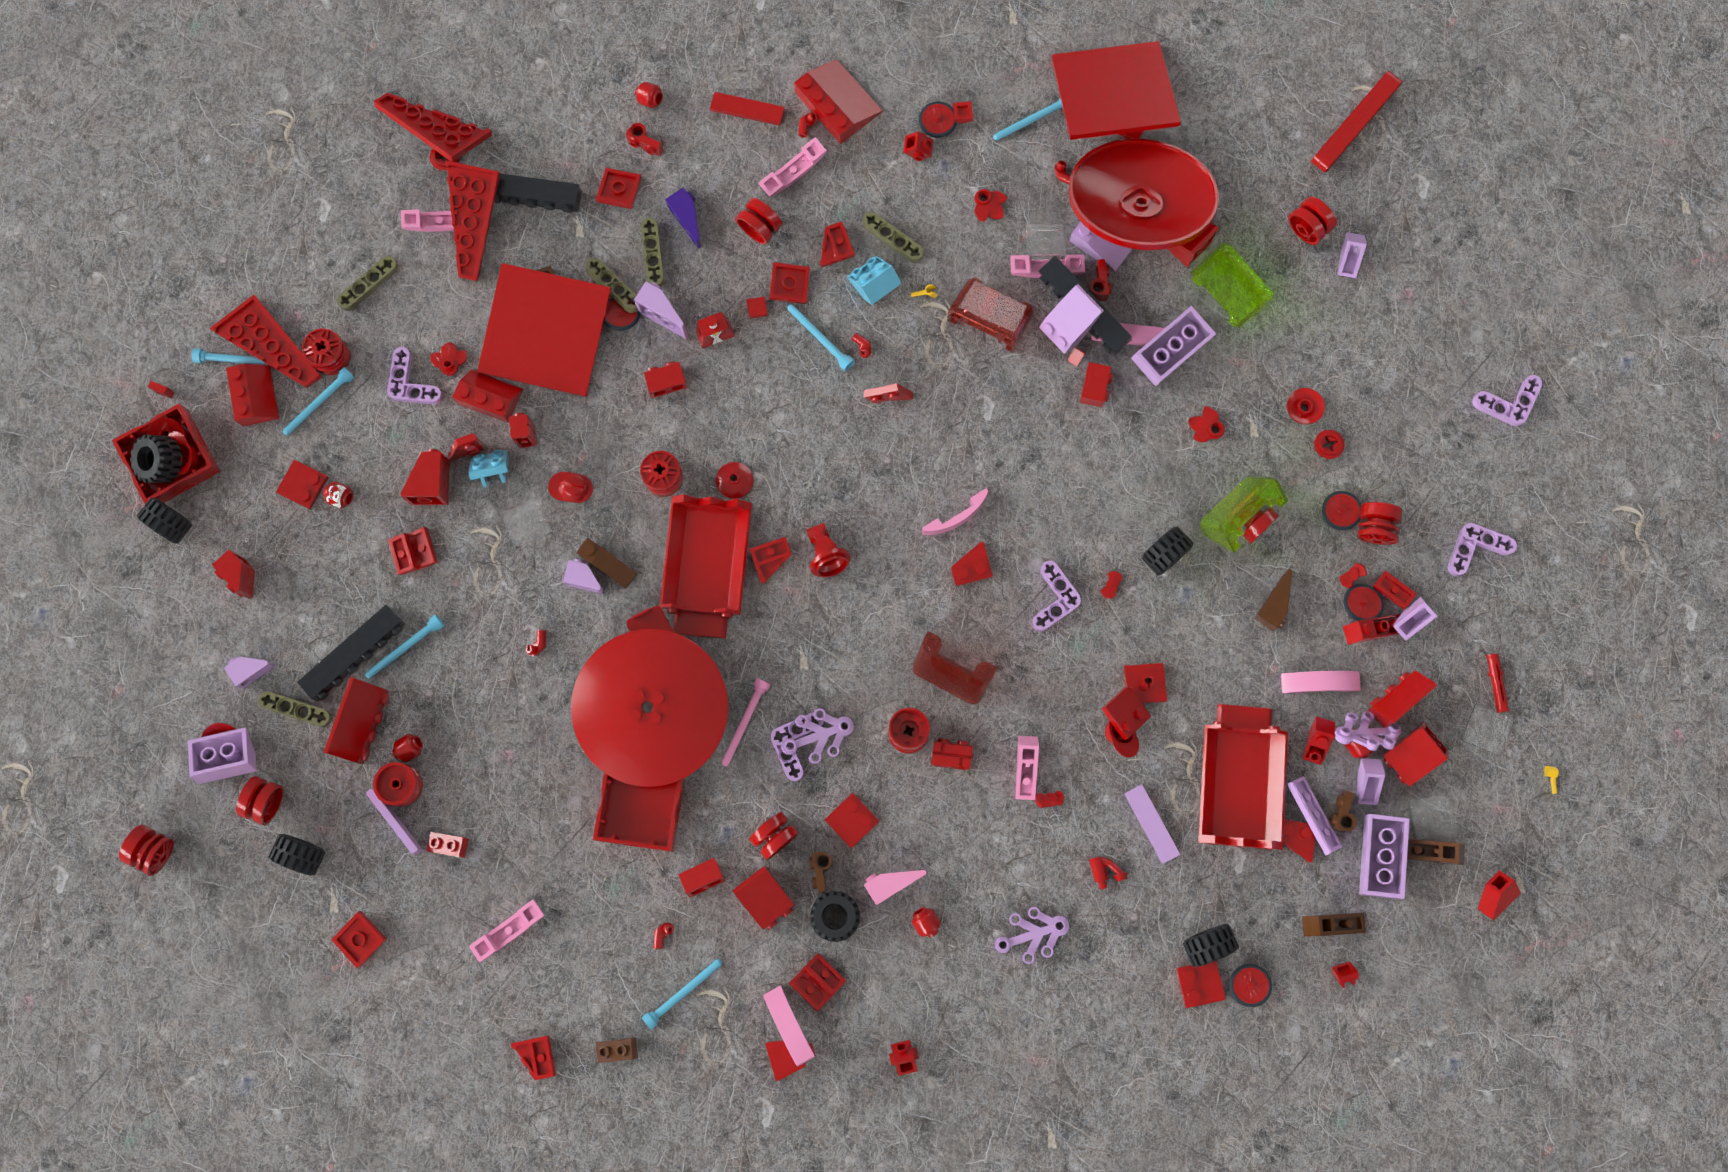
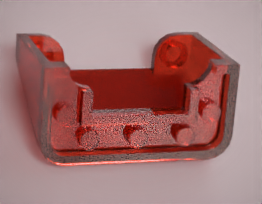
M972 278L967 280L948 310L947 321L956 325L957 321H961L963 326L966 323L997 338L1000 344L1003 341L1007 345L1005 349L1014 353L1034 315V310L1029 303H1021L982 284V281Z
M928 631L913 663L914 674L969 704L979 703L985 695L998 667L988 662H981L972 672L939 654L942 641L937 635Z

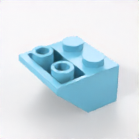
M878 256L868 259L866 264L854 269L852 274L847 276L863 299L871 305L902 284L893 266Z

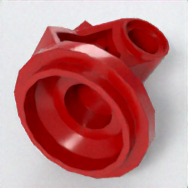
M824 522L806 529L811 544L815 545L816 557L810 564L811 572L815 576L826 578L835 576L845 570L851 561L850 553L847 549L838 548L833 540L830 539Z

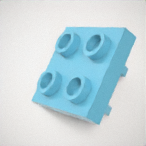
M495 450L490 454H477L470 459L468 472L470 480L480 478L483 487H487L488 481L486 477L499 474L501 482L506 483L505 472H508L510 457L508 450Z

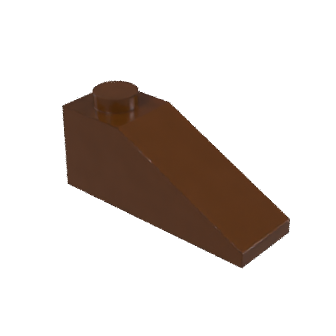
M588 537L576 552L580 558L625 589L637 574Z
M1288 569L1283 574L1254 618L1272 631H1275L1277 628L1281 629L1287 621L1285 616L1288 613L1291 569Z
M1408 839L1407 859L1464 865L1465 845L1452 842Z
M1364 913L1302 916L1304 937L1366 933Z

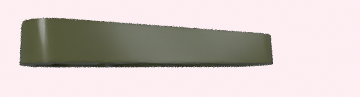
M868 212L864 215L863 225L869 232L908 261L918 263L922 260L923 249L920 245L878 214ZM874 218V219H875V224H874V223H870V225H869V224H868V219H869V220H872V219ZM888 228L891 230V234L883 236L881 230ZM903 239L906 243L904 246L898 247L895 241ZM917 250V251H918V256H917V255L912 256V252H911V251L915 252V251Z
M645 218L641 223L646 277L648 283H655L661 287L664 284V272L659 228L655 219ZM648 224H652L653 226L651 228L652 235H649V231L647 229ZM650 240L657 242L654 248L647 247V243ZM653 257L659 260L655 266L649 264V260ZM653 271H656L657 277L659 278L657 279V282H654L652 280L654 279Z
M385 256L338 296V305L345 311L354 309L396 273L398 264L391 256ZM386 263L391 264L392 267H391V268H388V267L386 266ZM372 274H379V279L377 281H370V277ZM358 286H365V291L363 293H356V289ZM344 299L349 300L350 303L347 305Z
M597 258L589 259L586 262L587 274L598 285L611 287L610 296L625 311L629 313L637 312L636 304L628 305V300L631 303L635 302L634 299L637 295L601 260ZM591 266H593V267H596V266H597V267H598V271H597L595 268H592V269H591ZM608 276L612 280L605 283L602 281V278ZM621 288L624 290V293L618 295L614 293V290Z
M263 692L258 698L260 707L316 726L326 727L332 721V715L327 710L272 692ZM270 697L271 700L277 701L276 705L267 704L264 702L265 698ZM285 701H289L291 708L284 712L281 708L282 704ZM307 707L309 714L302 718L299 714L300 709ZM324 713V717H326V720H322L320 723V719L314 718L313 716L314 714L322 716Z

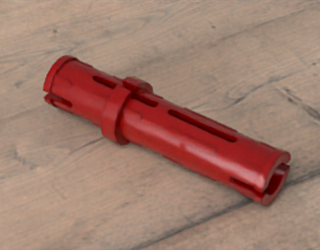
M1499 653L1486 655L1489 667L1488 677H1491L1496 712H1508L1510 709L1503 680L1504 670L1501 669Z

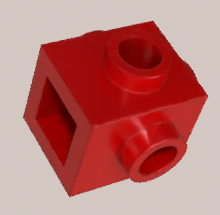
M919 131L906 135L903 153L912 157L915 161H923L926 158L932 157L934 140Z
M907 1040L891 1044L892 1053L889 1054L891 1066H896L898 1076L917 1072L915 1060L919 1059L916 1047L912 1048L911 1041Z

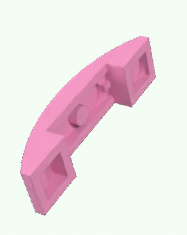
M816 137L801 148L802 151L777 172H771L758 183L769 197L775 196L791 186L825 155L827 150Z
M419 209L401 210V228L404 230L423 232L454 230L451 211L420 212Z
M1011 255V274L1021 277L1039 278L1041 276L1039 270L1052 258H1029V255ZM1065 255L1064 258H1058L1073 275L1085 273L1084 255Z
M987 488L970 498L971 507L942 524L937 518L922 528L923 535L945 533L967 522L985 502L988 495Z
M1311 671L1281 674L1282 693L1361 691L1358 671Z
M533 899L520 908L517 913L488 934L483 935L469 947L480 963L519 937L545 915Z
M781 985L764 994L763 997L796 1066L814 1058L815 1055L798 1024Z

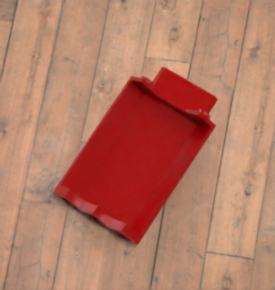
M685 494L672 496L660 607L666 609L667 613L674 614V633L726 639L728 619L741 615L752 510L751 502L740 499L725 501L711 496L695 498Z
M1217 704L1216 721H1213L1212 725H1205L1198 843L1283 850L1288 732L1280 730L1278 726H1271L1272 709Z

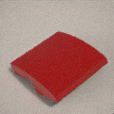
M426 527L408 534L402 533L388 540L398 575L411 573L438 563L430 534Z
M817 953L790 981L789 985L818 1012L846 980Z

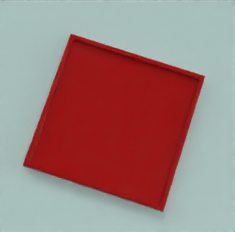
M1159 41L1051 55L1070 140L1180 126L1181 120Z
M502 263L477 372L587 397L612 288Z

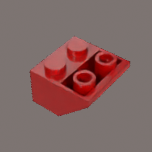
M229 549L212 564L216 569L214 573L221 580L224 579L228 583L226 586L232 593H237L241 598L244 596L251 599L253 597L255 570L244 557Z

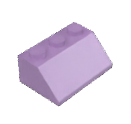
M246 727L188 740L190 777L198 784L257 771L256 753Z

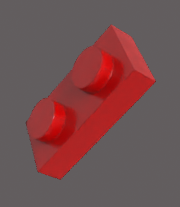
M1386 570L1372 586L1403 610L1407 608L1417 595Z

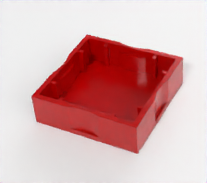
M180 403L158 414L146 424L135 427L112 440L123 463L128 467L133 483L144 504L151 497L165 503L221 472L191 414ZM163 417L171 418L177 421L185 430L188 444L198 449L199 452L197 454L200 456V467L188 470L183 475L177 474L178 476L168 483L140 481L138 476H135L134 469L131 467L132 461H130V457H132L131 450L134 448L133 445L139 437L148 435V428L154 420Z
M604 773L601 787L602 798L597 812L593 840L674 852L685 778L667 785L645 787L618 781Z

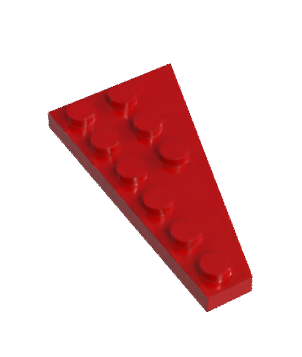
M388 92L374 100V107L451 162H454L492 136V130L485 128V130H482L471 122L466 124L460 122L457 117L435 109L432 111L427 110L424 105H413L408 103L407 99Z
M445 160L448 175L447 183L450 192L451 218L454 227V242L456 244L458 277L478 282L500 172Z
M252 295L209 328L214 333L307 389L322 378L255 295Z

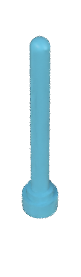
M1059 98V101L995 133L993 136L994 140L998 141L1062 108L1061 99Z
M788 305V311L838 359L839 366L844 371L849 370L854 365L855 360L850 355L847 356L838 350L794 305Z
M200 348L192 350L193 363L202 364L210 360L267 365L256 357L207 353V351Z
M343 367L337 375L338 378L283 429V434L289 435L343 383H350L355 377Z
M434 614L429 618L428 625L369 669L365 676L372 678L431 631L442 629L445 626L442 620Z
M716 959L655 1012H647L642 1017L646 1025L651 1030L658 1025L657 1022L660 1021L659 1018L722 965V961Z

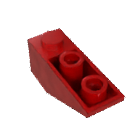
M1401 614L1359 620L1343 626L1347 644L1363 643L1398 635L1399 633L1393 627V624Z

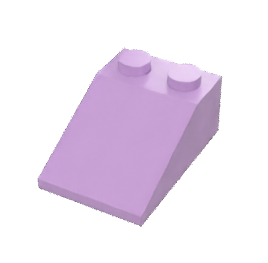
M1081 222L1072 232L1070 238L1072 244L1094 259H1105V264L1109 265V269L1113 272H1116L1132 251L1131 248L1122 247L1102 239Z
M645 282L634 299L638 311L687 339L688 334L684 323L664 295L662 288L655 283Z
M1077 284L1049 313L1039 328L1065 354L1080 343L1104 310Z

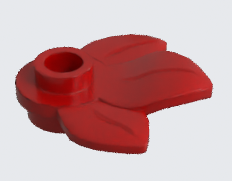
M986 189L977 191L974 197L976 203L974 212L977 219L981 222H985L988 216L992 219H1002L1004 211L1001 204L1007 200L1005 194L1000 191L990 192ZM985 197L987 200L981 201L980 198Z
M447 342L441 347L440 352L431 353V363L434 367L440 368L443 374L453 376L457 373L458 367L467 360V351H457L455 344Z
M1208 406L1204 407L1202 416L1188 419L1190 427L1195 431L1193 439L1197 442L1204 443L1210 439H1219L1225 432L1224 425L1219 421L1218 413ZM1212 428H1217L1218 433H1213Z

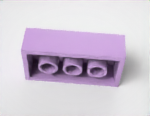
M1190 306L1137 351L1131 359L1156 387L1211 340L1216 333L1198 312Z
M1375 814L1364 815L1359 895L1399 900L1405 898L1410 818Z

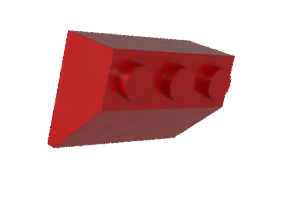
M240 364L226 368L234 420L244 427L279 419L272 372L269 365Z
M470 370L459 381L452 398L461 406L509 423L508 418L512 416L523 389Z
M1416 670L1411 673L1406 671L1398 678L1400 680L1398 684H1391L1384 690L1386 694L1383 697L1377 696L1370 702L1371 707L1367 711L1372 713L1376 721L1384 728L1394 724L1431 692L1437 684Z

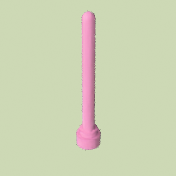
M756 678L754 683L755 692L722 760L723 766L729 765L761 695L768 691L771 684Z

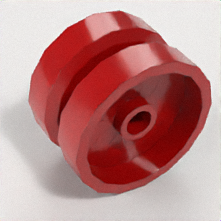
M1311 196L1307 197L1300 204L1299 208H1296L1289 214L1288 223L1301 240L1310 245H1317L1325 237V234H1329L1336 227L1337 219L1332 210L1323 201Z
M751 198L745 205L746 211H740L735 217V221L749 237L760 244L766 245L772 238L771 232H777L783 223L780 217L768 205L757 198Z
M398 762L388 763L381 767L375 774L373 789L377 798L385 804L397 807L409 806L417 801L423 788L422 777L418 770L410 765Z
M258 776L251 777L238 797L236 804L237 816L245 819L252 818L253 822L266 826L275 817L282 803L283 786L274 782L267 783L266 779Z
M782 811L764 822L749 838L755 847H759L767 842L760 851V854L766 861L780 852L799 834L793 825H789L781 830L788 821V818Z

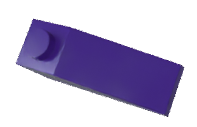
M683 187L666 198L665 201L669 210L696 247L700 248L701 242L694 205L696 200L690 191L686 192Z

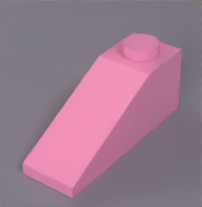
M1018 736L1015 799L1035 800L1039 754L1038 737Z
M925 870L887 873L878 876L874 873L865 879L867 883L864 886L874 903L878 905L927 873Z

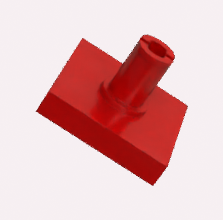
M1163 663L1124 666L1125 685H1129L1142 704L1167 702Z

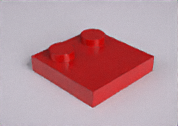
M605 167L596 201L632 209L642 179L641 174Z
M773 262L769 300L806 304L810 267Z
M293 460L276 493L311 510L329 477Z
M1129 685L1120 690L1101 708L1123 740L1132 736L1151 717Z
M853 793L824 819L851 849L880 822Z
M359 911L331 940L356 968H360L382 946L387 938L362 911Z
M1216 961L1199 967L1187 965L1176 968L1185 1008L1226 1000Z

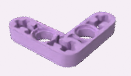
M405 347L396 348L392 357L387 388L388 395L393 400L433 405L440 403L443 399V393L438 387L408 383L412 355ZM403 352L406 355V357L402 358V363L405 366L401 365V359L398 357L399 355H402ZM397 370H404L402 378L395 377ZM398 386V389L401 391V393H397L396 396L393 393V391H396ZM419 389L420 395L412 398L411 391ZM435 391L438 396H434V399H432L429 395H425V392L433 394Z
M1536 375L1527 377L1523 381L1513 404L1489 392L1481 391L1474 396L1472 400L1473 405L1476 409L1512 426H1520L1529 416L1542 387V380ZM1533 381L1535 387L1528 392L1527 390L1531 386L1530 382ZM1481 397H1484V398H1485V399H1484V401H1485L1484 404H1481V403H1480V402H1481V400H1480ZM1520 397H1527L1529 405H1523L1520 402ZM1495 405H1502L1504 413H1498L1495 410ZM1519 410H1523L1519 414L1520 419L1518 421L1515 420L1516 416L1514 415L1518 413Z
M1468 523L1459 532L1448 564V571L1456 577L1463 575L1468 570L1476 545L1507 556L1516 550V541L1511 537L1485 527ZM1471 528V532L1474 534L1469 537L1466 530ZM1484 535H1490L1493 538V543H1485ZM1507 542L1510 549L1505 550V546L1501 544H1505ZM1460 545L1468 547L1469 552L1467 555L1460 553ZM1460 559H1465L1460 562L1459 567L1462 569L1457 572L1456 567L1454 565H1456Z
M1053 561L1044 562L1040 572L1059 599L1033 618L1032 626L1038 632H1043L1077 609L1081 603L1080 595ZM1045 566H1048L1049 568L1053 567V574L1055 576L1059 574L1060 576L1056 577L1053 580V582H1051L1050 579H1052L1053 576L1051 575V573H1045ZM1062 580L1065 582L1066 588L1058 590L1055 587V583ZM1068 589L1071 590V592L1068 593L1071 598L1075 597L1077 599L1075 601L1076 605H1073L1072 603H1067L1069 600L1067 595L1062 597V594L1066 593ZM1053 607H1059L1062 610V614L1059 617L1052 615L1051 609ZM1047 612L1050 619L1045 621L1044 627L1041 625L1037 626V619L1043 620L1047 616L1044 613Z
M813 713L805 716L808 721H812ZM816 713L818 718H822L821 714ZM799 718V719H798V723H799L800 725H803L804 723H803L802 721H803L804 719H803V718ZM794 720L774 729L770 737L787 778L796 782L801 780L804 774L796 752L790 760H784L781 756L783 752L781 745L788 739V735L782 738V742L774 740L777 736L776 733H786L785 728L787 727L792 736L790 739L793 740L813 733L811 730L806 731V728L803 727L802 733L794 734L792 732V727L795 725ZM823 720L818 722L819 726L823 727ZM787 743V749L792 750V743ZM794 760L797 761V763L793 764L796 770H800L797 778L789 775L792 770L790 766L786 768L785 764L792 763Z

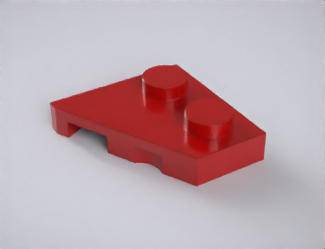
M843 222L826 226L820 260L821 268L855 257Z
M983 541L951 567L955 587L993 577Z

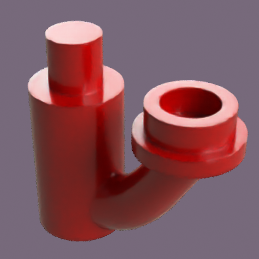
M1102 856L1089 859L1095 883L1098 882L1100 890L1108 888L1106 884L1108 876L1105 867L1115 872L1116 875L1113 878L1116 879V882L1128 879V872L1124 873L1112 860Z

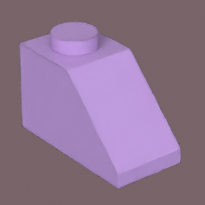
M1346 232L1341 248L1337 275L1351 278L1357 277L1367 245L1365 235Z
M581 559L568 560L563 583L566 586L603 594V588L591 568L586 564V561Z
M1420 597L1402 612L1393 624V627L1406 641L1436 618L1437 615Z
M235 657L228 662L224 669L235 686L243 689L275 666L273 663L265 660Z
M1361 758L1357 774L1358 804H1378L1385 778L1381 760Z

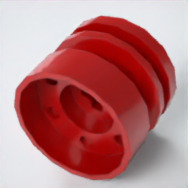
M326 328L315 329L304 338L302 353L305 359L320 373L329 376L339 374L343 367L346 368L349 365L351 358L350 350L347 344L332 330Z
M655 451L649 453L643 459L640 465V475L647 489L652 494L659 497H668L675 494L681 488L683 472L678 460L671 453ZM662 468V469H663L662 474L659 475V474H658L659 469Z
M1257 493L1239 504L1227 521L1231 525L1238 519L1240 522L1234 529L1237 530L1244 525L1246 529L1241 536L1250 544L1280 516L1271 507L1262 511L1261 507L1265 501L1262 500L1256 505L1254 502L1259 497Z
M1383 502L1363 503L1360 510V519L1365 522L1358 525L1357 538L1361 541L1378 545L1398 543L1399 536L1397 534L1400 533V529L1395 525L1401 523L1402 508Z
M903 708L894 713L888 728L889 741L894 749L905 754L917 753L923 749L928 741L930 731L929 720L923 712L915 708ZM906 729L913 731L912 736L909 737L908 734H905Z
M140 824L125 838L119 851V860L130 867H136L138 871L144 872L148 876H154L170 858L174 848V841L163 834H156L155 830Z

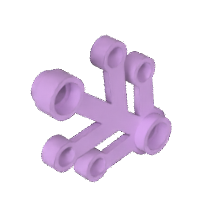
M821 708L816 709L813 713L815 720H823L833 725L826 729L808 721L804 715H799L795 719L796 726L804 727L815 733L797 740L786 739L782 743L781 749L786 755H792L797 751V748L818 740L813 753L809 755V761L812 764H817L821 761V753L828 737L836 734L833 744L827 749L828 756L836 757L839 754V746L843 737L851 734L854 729V724L850 718L840 717L837 719L826 714ZM817 711L822 712V718L816 716ZM799 718H803L805 720V723L803 725H800L798 723ZM842 723L847 724L846 730L841 728ZM787 743L793 744L792 750L787 749ZM830 748L836 749L835 755L830 753ZM814 754L818 756V761L816 762L812 760V755Z
M1365 711L1362 714V722L1357 730H1352V726L1356 725L1358 716L1354 713H1347L1345 725L1337 727L1335 730V738L1342 744H1349L1353 741L1372 751H1376L1379 744L1391 750L1394 748L1396 740L1399 739L1402 731L1400 725L1396 723L1385 728L1368 729L1375 716ZM1378 735H1384L1385 738H1380Z
M1031 907L1028 910V916L1031 919H1039L1048 924L1040 928L1022 919L1019 914L1013 913L1009 917V922L1030 932L1009 939L999 937L994 943L995 949L1000 953H1006L1011 946L1032 940L1027 952L1022 955L1023 962L1031 964L1034 961V954L1043 935L1051 933L1046 946H1043L1041 949L1042 956L1049 958L1053 955V947L1058 937L1065 935L1069 930V922L1065 917L1055 916L1051 918L1040 912L1037 907ZM1032 909L1037 910L1038 914L1036 917L1030 915ZM1012 916H1018L1019 921L1013 923L1011 920ZM1057 922H1061L1063 924V928L1061 930H1058L1056 928ZM1001 941L1006 942L1007 946L1005 949L999 947ZM1045 948H1049L1051 950V953L1049 955L1044 954L1043 951ZM1026 954H1030L1032 956V960L1030 962L1025 961Z

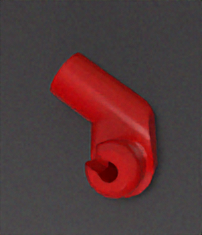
M808 113L799 120V137H807L808 128L818 119L816 113Z
M1060 160L1054 168L1056 177L1059 181L1069 185L1071 175L1067 174L1066 162Z
M856 332L851 340L859 345V355L862 358H868L872 352L871 343Z
M546 630L536 631V641L526 647L528 655L537 656L545 649Z
M663 923L655 929L654 949H663L664 938L674 932V926L671 923Z

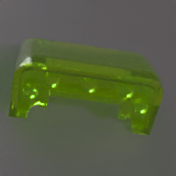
M1225 241L1190 272L1193 276L1191 278L1198 287L1200 285L1205 287L1230 317L1228 322L1234 328L1243 327L1278 299L1275 293L1235 248Z
M1248 476L1202 518L1200 528L1206 537L1234 553L1241 547L1238 543L1239 535L1242 536L1244 534L1241 527L1265 504L1271 508L1274 504L1283 507L1288 502V499L1278 480L1266 476Z

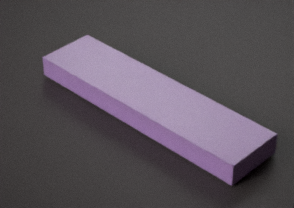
M1303 776L1288 783L1287 785L1324 854L1328 855L1342 848L1305 777Z
M1141 784L1124 793L1161 863L1164 864L1179 856L1180 853L1143 785Z
M374 789L368 790L366 795L411 854L418 855L422 852L423 849L391 807L377 798Z

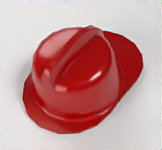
M175 431L170 433L168 436L177 442V445L180 446V453H182L181 470L177 474L183 475L188 470L198 469L200 467V456L197 454L199 452L198 449L189 445L182 433Z
M559 472L550 478L548 491L554 499L582 503L591 497L593 485L591 480L585 475Z
M1109 721L1105 727L1106 739L1114 745L1120 755L1126 758L1136 756L1139 752V740L1136 732L1128 739L1123 740Z

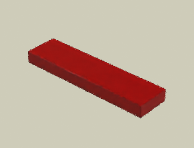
M714 92L710 111L781 126L785 107Z

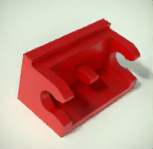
M715 858L678 874L685 893L689 898L725 882V878Z

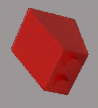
M1211 223L1196 239L1167 250L1188 267L1213 243L1219 228Z
M438 449L422 451L401 491V497L410 505H448L450 461Z
M1422 722L1398 741L1393 749H1388L1383 755L1385 757L1383 760L1390 769L1394 768L1398 774L1396 776L1401 783H1406L1410 787L1446 761L1449 757V751L1426 723Z
M765 866L732 890L762 930L765 928L770 930L778 924L776 920L779 917L783 916L785 918L794 911L792 907L795 904Z

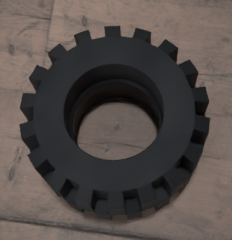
M143 435L137 439V442L133 445L134 448L131 450L132 457H130V461H132L131 467L134 469L135 476H138L140 481L147 483H168L173 481V478L178 476L177 472H180V465H182V453H180V446L177 445V442L172 440V437L160 435Z
M153 497L148 500L137 514V518L143 524L175 544H178L192 527L188 519Z
M1176 526L1159 538L1143 554L1142 559L1157 576L1162 575L1192 548L1194 543Z
M278 834L268 857L278 865L311 876L316 875L325 851L312 843L294 836Z
M831 891L822 894L815 900L811 908L810 923L815 933L822 939L830 942H839L849 938L857 930L860 922V911L852 897L843 892ZM834 904L842 906L847 913L845 924L837 929L828 927L823 919L826 908Z
M1221 924L1187 938L1183 942L1190 962L1195 967L1222 959L1239 949L1229 924Z

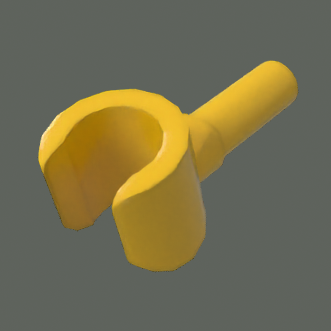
M929 284L922 291L912 292L911 297L928 295L931 298H936L938 294L932 291L937 289V287Z
M1545 766L1544 776L1551 777L1552 794H1557L1556 778L1559 775V770L1556 767Z

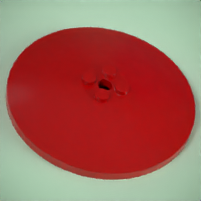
M1150 139L1116 140L1092 149L1075 165L1070 176L1068 188L1070 205L1077 218L1085 227L1106 241L1138 250L1169 249L1196 239L1212 223L1219 202L1216 181L1208 168L1200 160L1179 147Z
M660 629L630 631L603 644L582 667L574 685L571 701V717L575 735L591 762L608 776L618 781L645 787L671 784L690 776L700 769L718 748L726 730L729 712L727 688L723 676L713 659L692 640L677 633ZM647 701L653 705V709L649 713H645L642 709L643 704Z

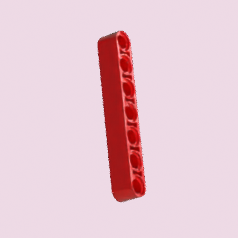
M1388 70L1316 153L1311 163L1326 173L1396 92L1403 81Z

